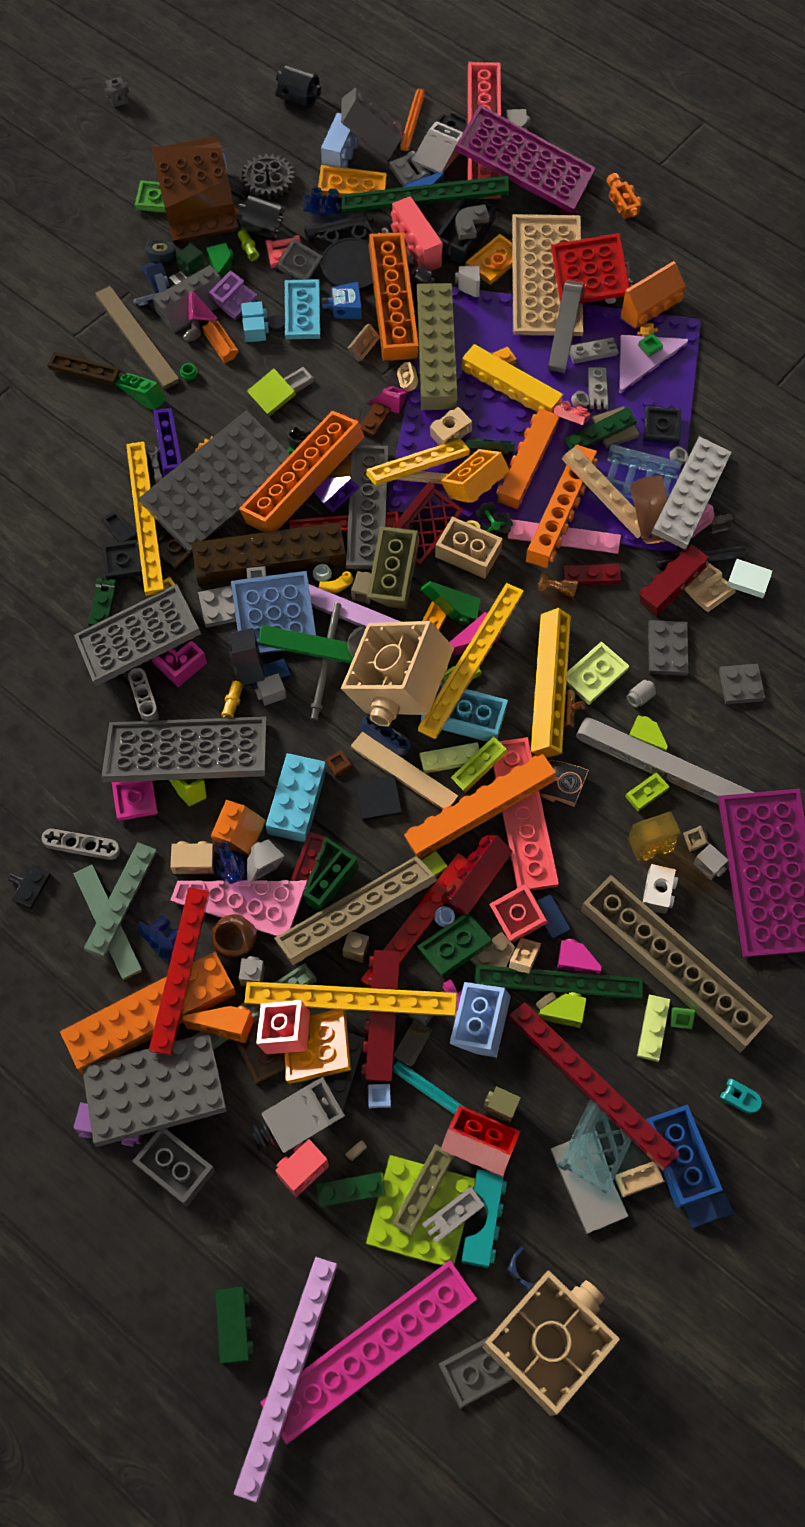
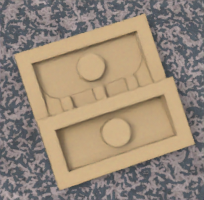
M708 564V567L685 591L697 604L709 612L733 595L736 589L728 587V581L722 578V572Z

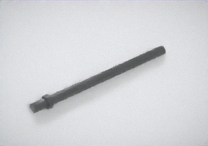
M337 602L333 606L327 638L335 639L341 604ZM322 659L314 703L311 704L310 720L318 721L319 712L322 711L323 706L321 702L330 659Z

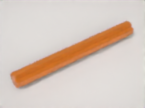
M424 89L416 90L400 144L402 151L409 150L425 96Z

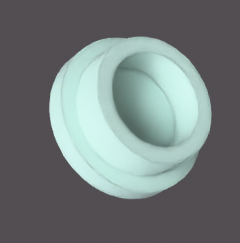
M319 564L313 570V577L319 582L328 581L331 578V569L325 564Z

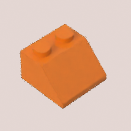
M226 800L211 834L213 844L249 856L252 846L259 839L266 820L246 806Z

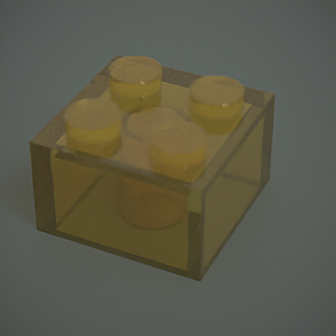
M670 811L633 824L628 841L637 860H648L657 853L662 852L665 854L672 851L681 832Z

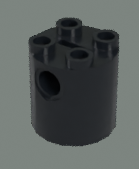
M289 65L285 66L282 71L277 72L276 81H278L275 97L308 108L314 105L316 99H319L321 86L317 74Z
M249 195L246 201L240 203L237 212L241 229L277 240L285 206Z

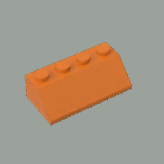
M674 261L626 289L621 319L636 329L682 301L685 283Z

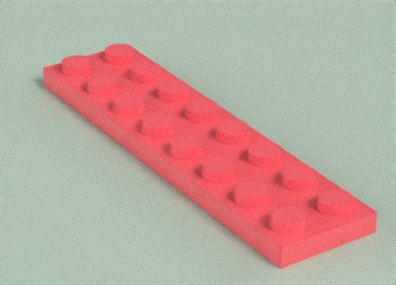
M528 737L499 741L508 750V753L493 766L495 779L509 774L516 766L526 764L532 757ZM538 790L502 811L508 846L513 850L510 856L516 886L519 888L526 884L530 891L554 888L559 885Z

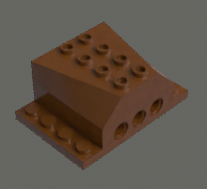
M218 136L167 146H151L173 244L239 230Z

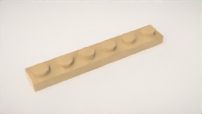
M575 446L562 457V460L638 539L641 534L635 508Z

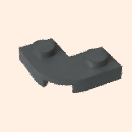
M486 205L467 207L458 212L455 226L459 240L476 238L474 224L489 222Z

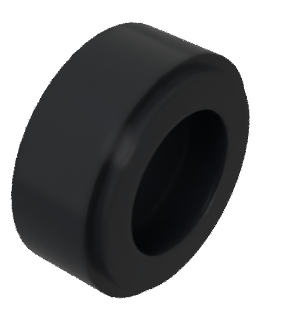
M281 315L271 316L268 319L269 329L272 332L283 331L285 328L284 317Z

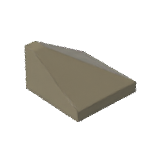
M703 826L683 833L690 852L709 844L707 831Z

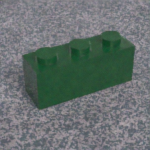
M244 1287L215 1290L220 1364L250 1361V1355H254L253 1340L249 1341L248 1331L252 1330L251 1316H247L246 1307L250 1306L249 1292H245Z

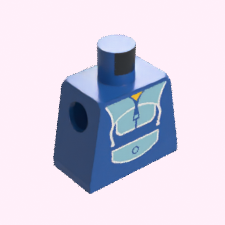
M358 282L332 287V298H322V308H333L335 318L361 319Z

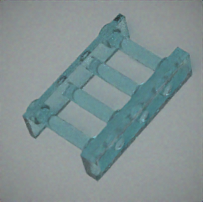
M611 444L607 461L612 462L606 478L623 496L633 498L630 485L633 482L636 469L647 471L646 477L654 476V473L664 475V486L668 499L670 496L668 490L671 479L678 478L682 462ZM619 464L630 466L625 482L614 480Z

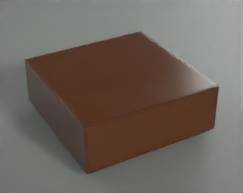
M342 750L325 759L326 765L335 777L352 768V764Z

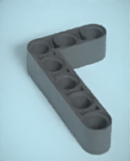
M567 280L564 284L548 371L564 374L566 372L579 303L582 299L585 285L583 282Z

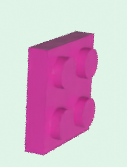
M153 780L112 782L118 821L158 814Z

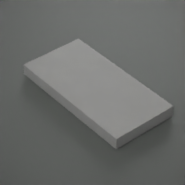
M592 1133L551 1148L555 1162L586 1234L628 1217Z

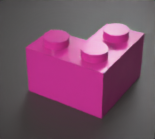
M192 640L178 652L172 648L152 658V663L177 687L181 686L207 664L205 653Z

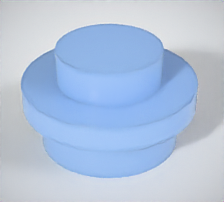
M443 906L436 910L434 917L439 926L446 927L454 921L455 914L451 908Z

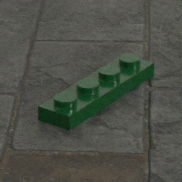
M627 407L565 437L564 442L569 451L576 445L589 448L636 425L637 420L630 408Z

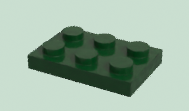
M464 914L418 945L417 948L443 979L492 945L493 942L470 914Z

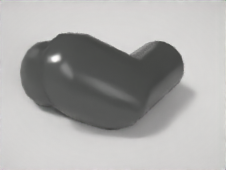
M193 320L191 322L192 329L183 335L184 340L188 343L195 341L201 336L198 320Z

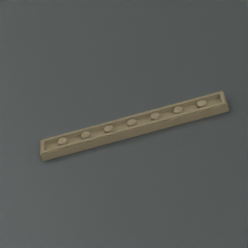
M111 286L96 292L95 295L98 301L162 388L165 390L179 383L177 375Z

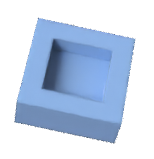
M390 1084L368 1085L369 1108H391Z

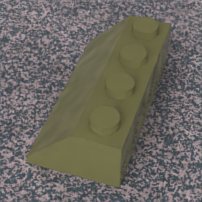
M380 526L367 598L387 607L407 609L419 545L417 531Z

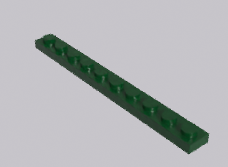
M508 176L342 194V211L346 213L392 208V203L410 196L415 204L419 205L509 195Z

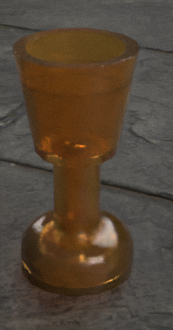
M546 572L541 573L537 590L544 591L547 586L559 589V593L574 599L579 581L561 580V582L548 579L549 575Z

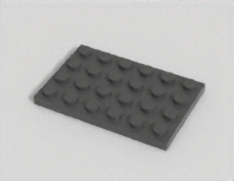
M176 584L74 636L95 686H98L202 633Z
M210 1033L175 1041L172 1056L151 1053L149 1049L96 1062L82 1068L95 1147L227 1112Z

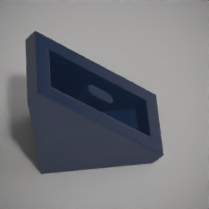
M726 1193L711 1195L684 1206L691 1228L734 1215Z

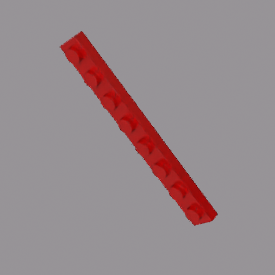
M459 853L383 950L400 952L399 965L434 921L436 910L447 904L441 899L445 893V888L457 877V872L468 862V859ZM370 968L361 978V983L367 987L368 977H373V969Z
M188 887L149 1048L151 1053L172 1056L210 895L208 890Z

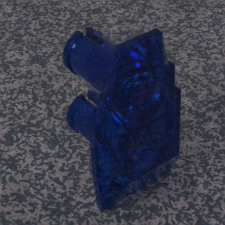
M317 186L311 189V195H303L304 212L326 215V213L334 214V212L342 211V202L337 201L338 190L335 188L328 190V197L321 195L322 189Z
M222 842L224 850L219 843L216 849L220 858L214 860L218 877L221 876L229 884L241 881L243 873H245V864L237 852H231L228 842Z
M160 916L151 926L139 922L138 931L146 939L149 946L156 952L158 957L170 962L179 928H176L166 938L162 932L170 926V921L167 917Z

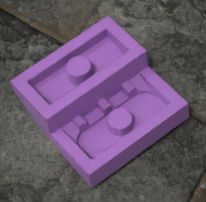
M229 271L209 292L210 297L235 321L242 314L241 303H251L257 299V294L244 285V280L232 271Z

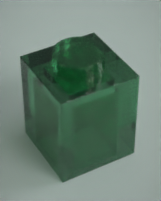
M193 244L188 245L176 254L178 268L189 276L204 265L203 253Z

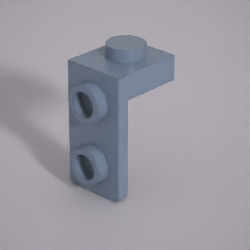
M161 273L154 275L159 293L133 299V302L135 304L138 303L139 306L148 304V300L167 290L166 287H169L166 276L163 277Z

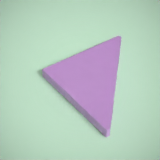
M621 335L619 393H623L630 385H634L642 379V376L653 371L661 362L676 354L680 348L685 347L688 339L657 337L663 344V349L648 357L638 346L639 341L647 336Z

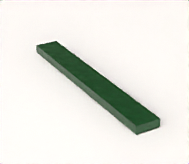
M476 965L475 984L501 987L506 990L553 992L555 994L578 993L582 996L631 1000L643 999V978L531 969L530 973H525L509 967Z

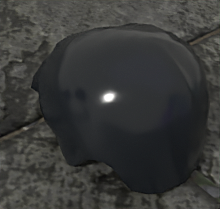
M295 427L291 433L288 432L287 441L289 447L295 450L311 434V431L305 432Z

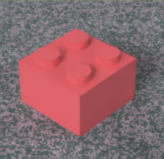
M526 884L490 904L505 934L512 943L548 924L547 919Z
M302 1000L261 1004L257 1045L266 1054L307 1051L311 1011Z
M310 1140L306 1143L304 1141L299 1143L294 1148L295 1153L289 1158L287 1156L284 1157L277 1164L278 1169L275 1170L278 1178L295 1197L300 1195L329 1167L327 1158Z

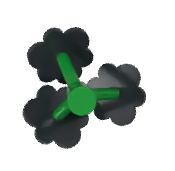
M493 502L482 503L480 508L476 510V514L480 520L487 519L491 523L487 525L481 524L480 529L493 535H497V531L499 533H509L513 526L511 515L509 513H499L497 518L493 519V513L496 512L495 504Z

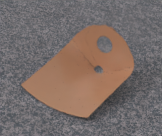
M661 475L641 478L630 485L641 537L645 543L649 544L666 542L667 540H661V537L651 533L668 500L663 477Z

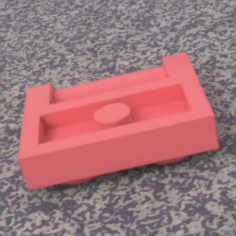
M299 235L294 236V238L276 241L266 240L271 268H276L287 248L273 250V248L289 246L293 239L300 242Z
M564 401L554 408L555 415L581 425L588 422L591 413H588L586 408L579 406L577 408L571 407L568 401Z

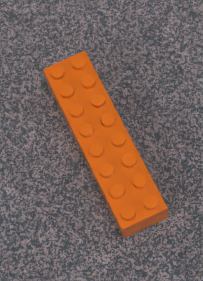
M403 232L369 234V253L383 361L418 358L419 345Z
M331 411L239 508L246 524L264 533L278 531L314 490L322 484L362 441L364 434L359 422Z
M216 952L193 963L179 1024L183 1023V1015L206 1011L236 995L235 989ZM167 977L60 1031L70 1055L82 1075V1068L96 1062L115 1058L152 1039Z

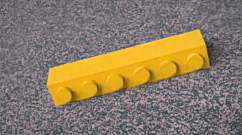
M475 344L462 358V370L467 374H471L481 382L487 383L495 390L501 391L527 408H531L536 412L541 408L554 413V408L562 403V393Z

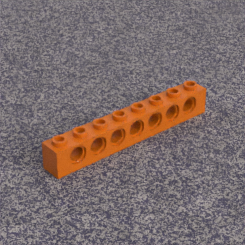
M576 445L596 467L598 459H596L597 451ZM568 465L565 467L527 550L526 562L548 568L550 561L554 562L557 553L555 550L560 548L563 540L562 534L566 535L569 527L567 523L573 520L575 513L573 510L578 508L581 500L580 495H584L587 486Z

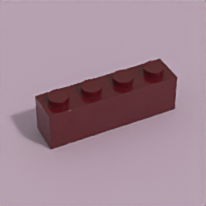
M692 544L687 549H683L675 561L669 562L666 569L661 574H657L649 586H645L641 590L640 604L655 616H658L708 567L709 557Z
M486 835L483 837L476 851L469 855L468 862L457 872V877L445 888V893L441 899L457 914L468 915L513 850L498 835Z

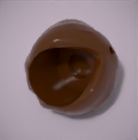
M231 914L221 918L212 928L213 948L224 958H241L246 956L252 950L257 937L255 926L239 914Z

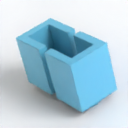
M262 302L241 303L245 342L265 341V333H269L268 322H264V319H267V311L263 309Z

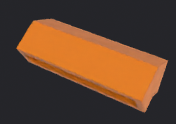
M209 320L208 324L203 326L204 335L225 364L235 358L238 349L219 321Z

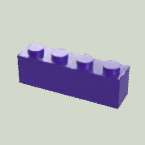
M172 408L154 410V425L164 477L182 463Z

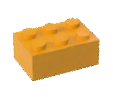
M479 449L443 478L441 482L450 499L473 503L479 499L481 494L490 490L493 484L502 480L504 475L510 470L501 452Z

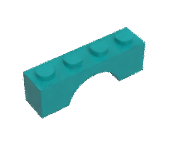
M477 1169L474 1192L484 1204L487 1220L484 1228L479 1233L465 1238L461 1263L488 1268L489 1263H494L496 1249H492L493 1240H498L500 1226H496L497 1217L502 1216L503 1204L499 1203L501 1194L505 1195L507 1181H503L504 1175L501 1176L490 1171Z

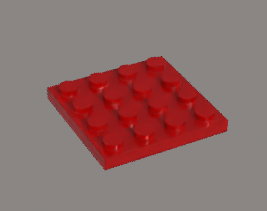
M619 233L551 244L560 304L564 284L567 280L585 283L582 299L579 304L625 296L629 283Z

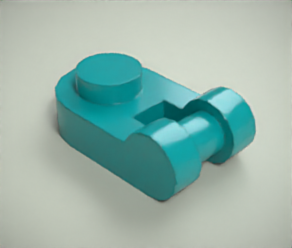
M733 1079L727 1081V1088L719 1097L724 1103L730 1104L747 1114L757 1112L762 1104L759 1094ZM735 1091L741 1094L739 1099L733 1096Z

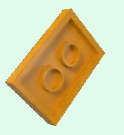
M499 234L467 260L465 266H479L480 278L491 285L513 267L512 242ZM496 253L503 254L507 258L505 262L506 269L492 270L489 267L491 264L490 257Z

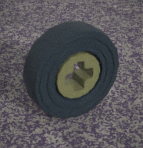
M156 239L146 244L145 254L149 260L162 263L174 259L176 249L172 242Z

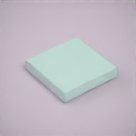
M736 559L727 586L763 598L772 570Z

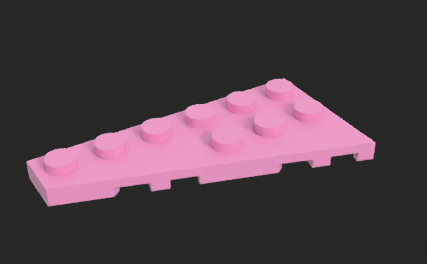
M281 880L253 881L251 883L249 881H177L171 901L184 905L188 887L208 890L210 895L205 913L220 918L231 914H239L249 920L256 930L277 937L292 928L308 881Z

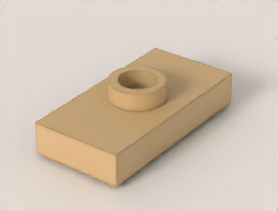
M654 1162L614 1176L622 1198L665 1182L659 1167Z

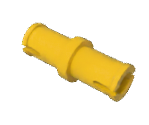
M232 681L231 688L229 694L225 697L226 703L221 713L223 718H234L236 707L240 704V695L244 687L240 681Z

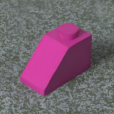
M574 939L561 941L557 965L558 971L600 974V964L583 943H578Z

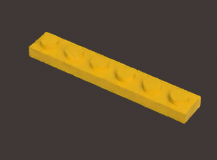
M457 439L369 468L366 475L377 486L467 456L470 449L461 439Z

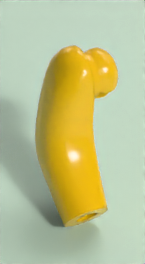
M348 571L343 572L342 576L334 581H320L319 589L337 594L352 584L353 576Z

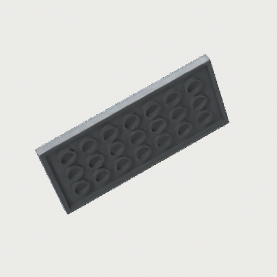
M246 410L140 496L138 501L190 554L193 551L192 542L205 541L240 512L239 508L290 454Z
M266 717L109 722L102 781L125 782L265 776Z

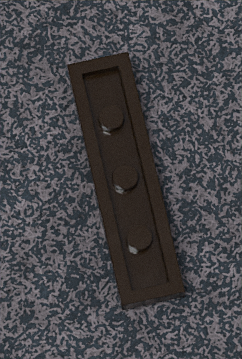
M53 352L47 365L48 369L113 386H115L121 373L118 367L58 352Z

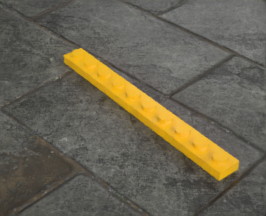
M145 442L126 444L144 591L145 595L149 596L163 591L164 584L155 518L138 501V498L147 492L151 485Z
M506 583L433 702L429 715H425L418 727L419 732L434 739L437 738L523 596V590Z
M247 982L244 1003L261 1005L264 1003L302 1000L308 1008L456 1016L458 994Z

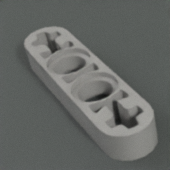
M47 829L43 832L41 838L44 845L53 850L107 860L116 859L120 854L118 843L112 839L58 829ZM54 835L57 840H52L49 843L47 838H51ZM75 838L77 841L74 846H66L68 839ZM88 842L96 843V847L93 850L88 851L85 849ZM110 846H113L114 850L108 853L106 849H109Z

